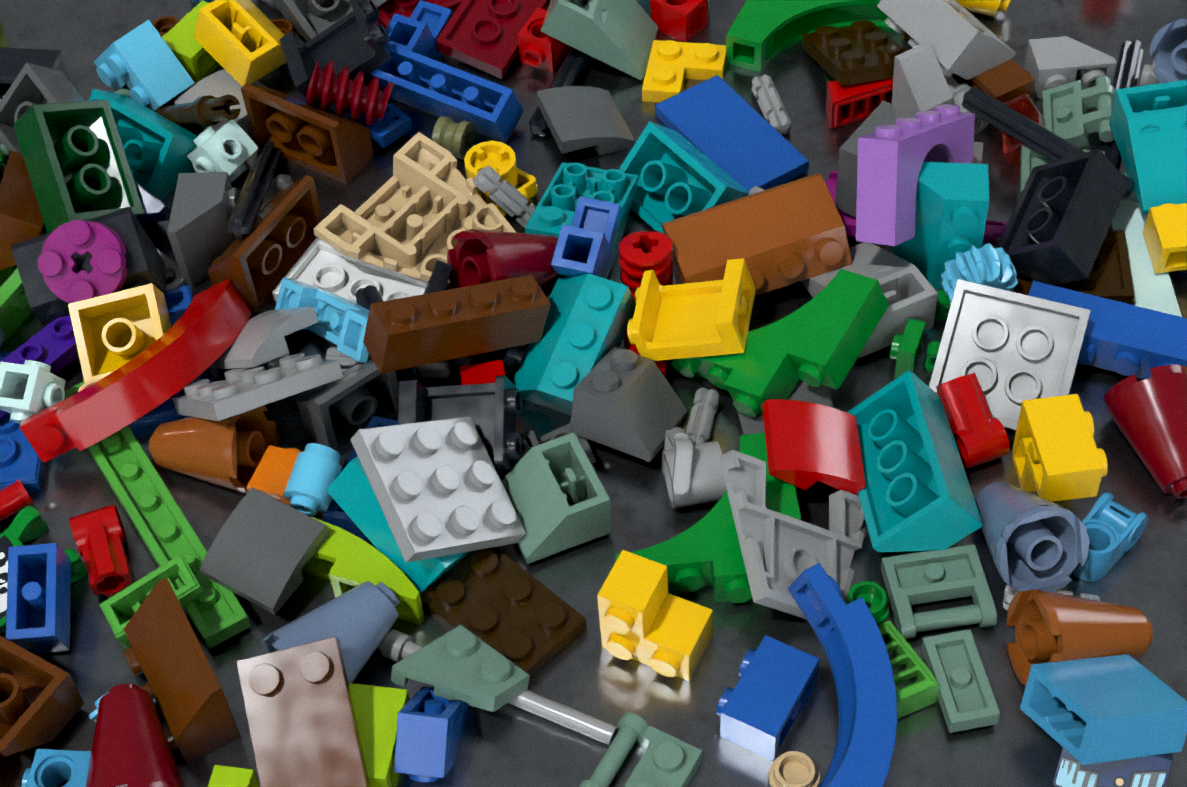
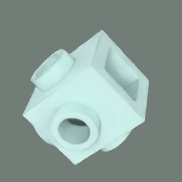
M233 119L227 121L216 130L211 126L205 129L193 140L197 147L187 157L193 163L196 173L228 172L231 183L247 169L243 162L258 149V146Z
M25 360L24 365L0 362V409L11 414L10 421L21 424L22 420L64 400L66 380L51 373V366L42 362Z

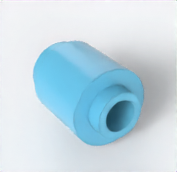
M309 443L303 452L298 453L283 494L290 501V507L310 516L316 515L317 511H326L332 497L326 489L342 470L339 464L341 455L337 451L325 445Z

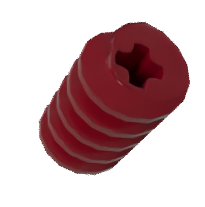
M318 59L307 90L306 103L312 106L320 97L323 111H327L333 103H336V114L340 117L348 108H351V119L355 122L363 113H366V124L371 127L378 118L382 122L394 82L390 81L383 90H380L379 77L375 76L366 85L364 83L363 71H360L352 80L349 77L348 66L345 65L339 74H335L334 61L330 60L321 69Z

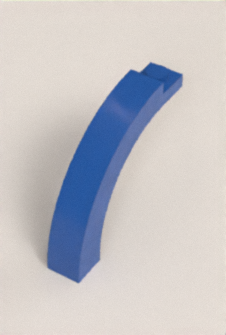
M818 563L804 570L787 589L823 646L836 684L839 717L837 740L832 760L819 787H883L895 747L897 727V701L892 666L879 628L863 598L860 597L846 605L841 597V591L837 582L827 575L821 564Z

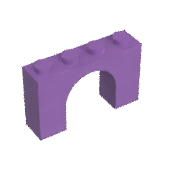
M936 105L934 106V111L916 112L915 118H898L895 120V125L875 126V132L858 137L856 241L897 246L915 237L916 190L922 163L973 164L975 113L959 112L960 106Z

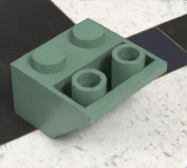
M574 432L532 447L501 481L526 532V535L517 544L527 564L613 532L610 498Z

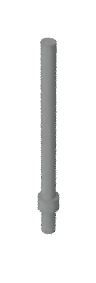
M395 629L388 632L377 647V649L381 650L382 656L395 662H399L423 648V646L413 643L411 636ZM529 690L508 702L511 705L609 746L618 733L617 727Z

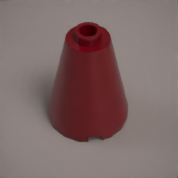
M470 229L456 234L452 239L458 240L456 247L448 250L447 264L453 265L449 276L452 289L531 274L538 285L542 286L561 276L556 274L551 266L558 238L554 235Z
M1177 364L1158 366L1150 369L1153 377L1138 382L1134 374L1123 379L1105 394L1104 401L1107 412L1164 494H1174L1175 498L1182 499L1187 498V366Z
M120 684L114 686L109 690V693L100 699L85 787H185L149 692L140 689L138 685Z

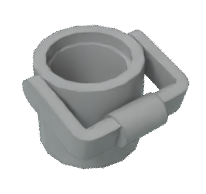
M679 427L666 430L664 450L662 451V473L665 478L672 508L720 500L727 489L720 464V456L723 454L718 441L693 445L686 432Z

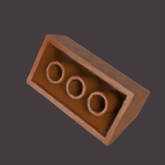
M820 173L662 223L664 234L673 240V273L676 284L723 280L727 260L744 258L756 288L755 296L852 264L844 223Z

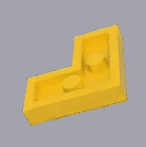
M653 40L642 87V101L660 103L681 93L685 79L708 80L716 75L723 79L726 65V45Z

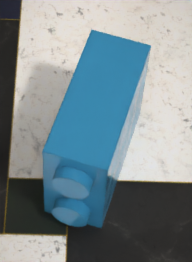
M1129 654L1031 665L1020 709L1082 765L1182 751L1187 735V700Z

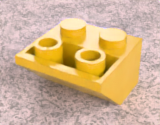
M214 0L199 9L193 38L242 87L245 84L251 85L287 62L280 42V38L285 36V34L251 0Z

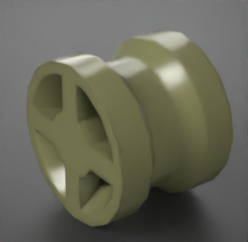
M441 116L434 126L432 141L453 153L455 158L464 160L467 151L474 146L475 125L473 122L465 120L456 123L452 117Z

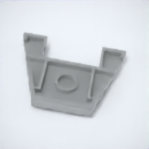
M735 450L721 455L720 464L753 602L806 619L787 588L804 570L820 563L826 574L837 582L841 591V597L846 603L855 572L850 568L855 550L862 547L865 536L861 531L865 517L859 496L844 490H839L829 495V530L766 508L765 461Z

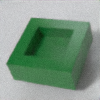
M909 318L903 335L895 334L890 350V359L896 360L894 378H898L908 370L913 373L915 372L923 348L926 322Z

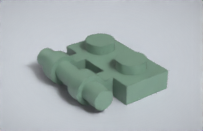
M1101 76L1096 79V86L1084 89L1081 80L1043 90L1044 127L1078 148L1089 145L1088 134L1096 131L1099 132V139L1101 141H1113L1114 136L1109 122L1116 89L1112 86L1111 79L1107 76ZM1088 108H1097V111L1087 113Z

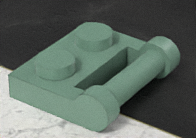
M975 544L882 558L880 569L893 610L895 627L905 639L915 638L917 632L978 623L980 628L996 626V607ZM968 596H972L974 602L973 605L913 613L911 605Z
M625 712L616 725L618 733L590 779L583 780L579 787H609L634 743L646 748L624 787H688L703 760V750L648 725L637 714Z

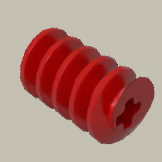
M658 231L634 232L624 237L619 243L621 284L629 287L634 301L635 291L641 286L644 271L654 270L659 284L662 286L673 285V240L664 233Z

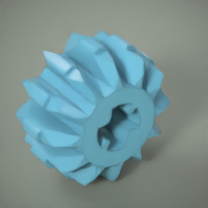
M990 243L985 244L981 248H976L972 245L970 250L964 253L956 252V259L945 262V271L941 274V284L950 303L952 302L958 279L1014 292L1013 288L1018 284L1017 272L1009 255L1005 253L1003 248H993Z

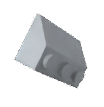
M881 0L877 5L888 16L884 22L901 35L906 32L911 36L908 41L910 46L914 48L925 42H929L932 45L943 74L949 78L955 73L966 80L972 79L1011 60L1016 54L1013 49L956 0Z

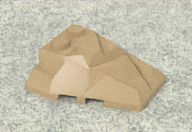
M420 132L393 155V176L355 212L340 204L314 228V235L347 257L426 282L429 281L437 260L447 263L448 250L454 249L458 241L452 240L456 234L470 229L517 232L493 203L486 204L480 197L478 187L475 186L471 177L466 179L456 168L457 160L451 152Z

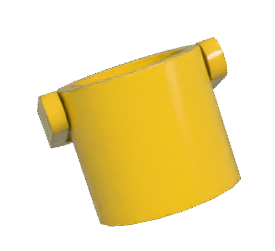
M487 141L474 145L467 151L464 158L467 179L471 177L474 180L480 169L490 166L501 175L499 180H507L528 200L539 192L536 178L517 168L515 152L510 146L502 142ZM478 188V194L486 204L493 203L503 216L508 214L489 198L488 194L490 192L483 193Z

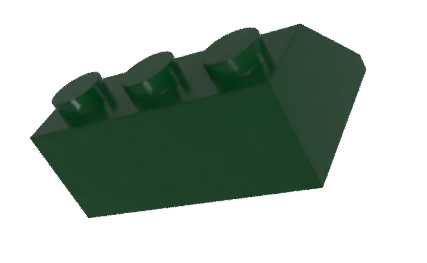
M108 99L32 105L13 125L47 233L53 232L60 225L73 220L87 221L127 207L132 209L137 218L144 214Z

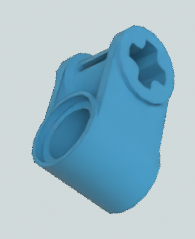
M1104 492L1096 501L1090 513L1082 521L1086 526L1090 539L1088 558L1083 567L1078 564L1072 574L1076 578L1089 582L1099 581L1106 577L1124 553L1128 552L1136 544L1146 528L1149 515L1144 512L1139 514L1132 512L1115 502L1114 495Z

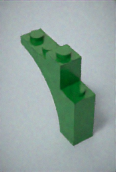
M747 0L726 34V64L762 72L763 68L780 52L802 41V34L815 32L816 28L822 26L843 28L851 26L852 22L867 20L873 22L882 31L897 32L884 22L888 16L877 7L881 0Z
M839 269L828 285L801 308L774 323L749 331L744 353L672 359L671 365L684 376L694 377V375H698L708 379L716 387L728 390L734 400V407L741 413L749 417H756L757 414L763 416L762 404L767 399L787 400L799 379L813 387L824 385L838 390L889 307V303L878 280Z
M765 433L739 435V452L766 462V508L801 520L795 486L769 475ZM727 490L712 510L686 531L652 547L630 552L667 566L668 591L692 592L700 588L712 587L714 602L729 601L732 603H743L753 599ZM615 554V560L618 559L620 554Z

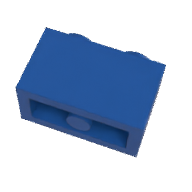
M57 543L8 547L6 639L33 654L70 651L71 559Z
M765 635L757 650L749 649L744 656L739 668V676L741 678L735 688L727 687L719 700L716 715L720 716V737L774 761L817 685L819 658Z

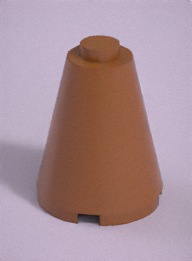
M263 405L221 421L188 417L162 423L150 437L149 451L156 464L160 467L241 493H248L247 485L268 446L279 447V433L275 420H267L263 411L269 410Z
M1038 589L1018 592L1013 597L1007 613L1006 627L1015 626V642L1007 643L1008 654L1016 676L1025 686L1032 664L1129 654L1135 659L1146 653L1153 639L1151 622L1136 607Z

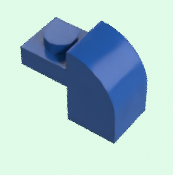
M419 0L410 18L394 13L385 29L390 38L388 42L440 61L443 55L436 50V39L452 17L453 12L451 9Z
M579 196L571 226L562 224L551 263L556 274L569 277L589 273L602 278L606 277L614 256L612 246L622 213L620 204Z

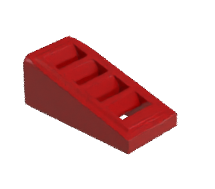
M893 78L841 86L837 81L828 82L826 113L830 128H839L866 120L883 100L892 105V97L886 98L887 92L893 90ZM878 95L877 99H872L873 96Z

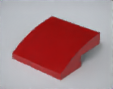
M767 399L762 404L769 475L804 490H807L816 481H820L838 490H844L856 495L866 486L856 416L832 407L797 400Z

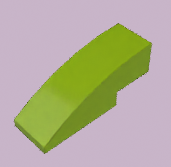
M313 518L327 526L329 537L303 566L302 572L331 580L335 598L365 581H369L375 586L382 582L395 594L399 601V604L395 607L399 615L398 618L418 625L422 624L425 616L419 591L390 559L363 539L338 526Z

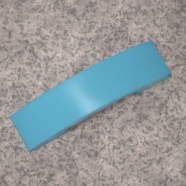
M282 278L275 310L313 306L318 323L303 329L309 330L338 345L337 351L358 362L366 363L369 352L363 341L369 310L326 290L290 278Z

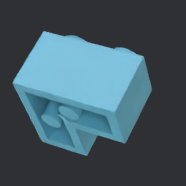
M149 19L112 43L93 61L97 66L98 76L107 86H112L115 91L128 86L131 98L152 111H156L195 83Z

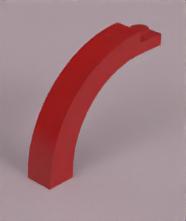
M232 279L224 280L194 295L191 304L181 318L165 334L132 360L82 391L22 420L19 428L42 462L45 463L76 447L80 452L116 433L168 400L210 367L237 339L251 315L250 309Z

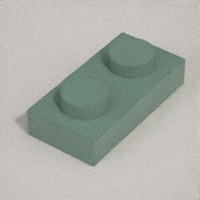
M971 630L922 638L921 650L926 665L940 685L938 700L949 733L998 724L1000 711Z

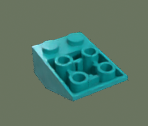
M1187 80L1116 89L1109 125L1128 176L1135 183L1133 189L1143 215L1148 214L1150 207H1158L1166 203H1187Z
M562 162L525 226V233L554 235L559 238L562 224L569 226L572 224L579 196L620 204L622 213L612 246L614 256L605 277L606 279L617 257L619 243L624 233L639 175L624 173L618 169L605 170L587 167L581 163Z

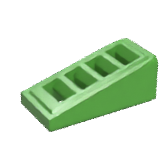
M182 553L99 604L116 638L126 649L131 647L124 628L130 621L129 618L135 614L158 581L167 577L182 609L204 591ZM179 575L184 586L176 590L172 580Z
M890 620L877 625L882 638H886L888 642L885 644L887 653L894 651L896 654L895 657L889 659L892 669L901 665L905 669L893 674L897 701V719L937 703L940 685L930 669ZM911 679L913 682L900 689L896 686V684Z

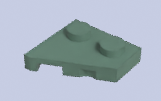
M462 625L394 664L391 673V681L396 685L405 687L409 679L433 685V695L448 700H462L470 706L490 712L498 710L527 691L530 677L529 674Z

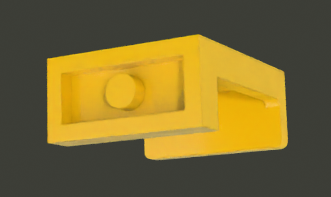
M745 259L727 260L723 280L662 286L659 284L654 270L644 271L641 286L635 291L636 307L633 319H629L627 325L629 341L632 345H636L640 356L653 361L744 353L756 291Z

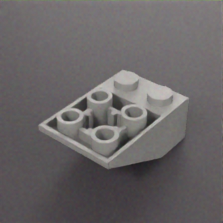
M863 242L849 248L852 260L851 265L801 281L814 298L836 276L839 269L878 280L889 303V307L858 358L892 345L896 333L903 335L909 318L926 322L925 331L933 328L938 296L937 291L914 264L872 243Z

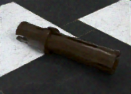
M227 94L216 98L208 95L198 97L195 101L189 103L161 106L156 110V113L181 127L198 124L207 127L217 125L223 120L236 119L240 114L241 108L230 109V106L240 105L238 99L233 95Z

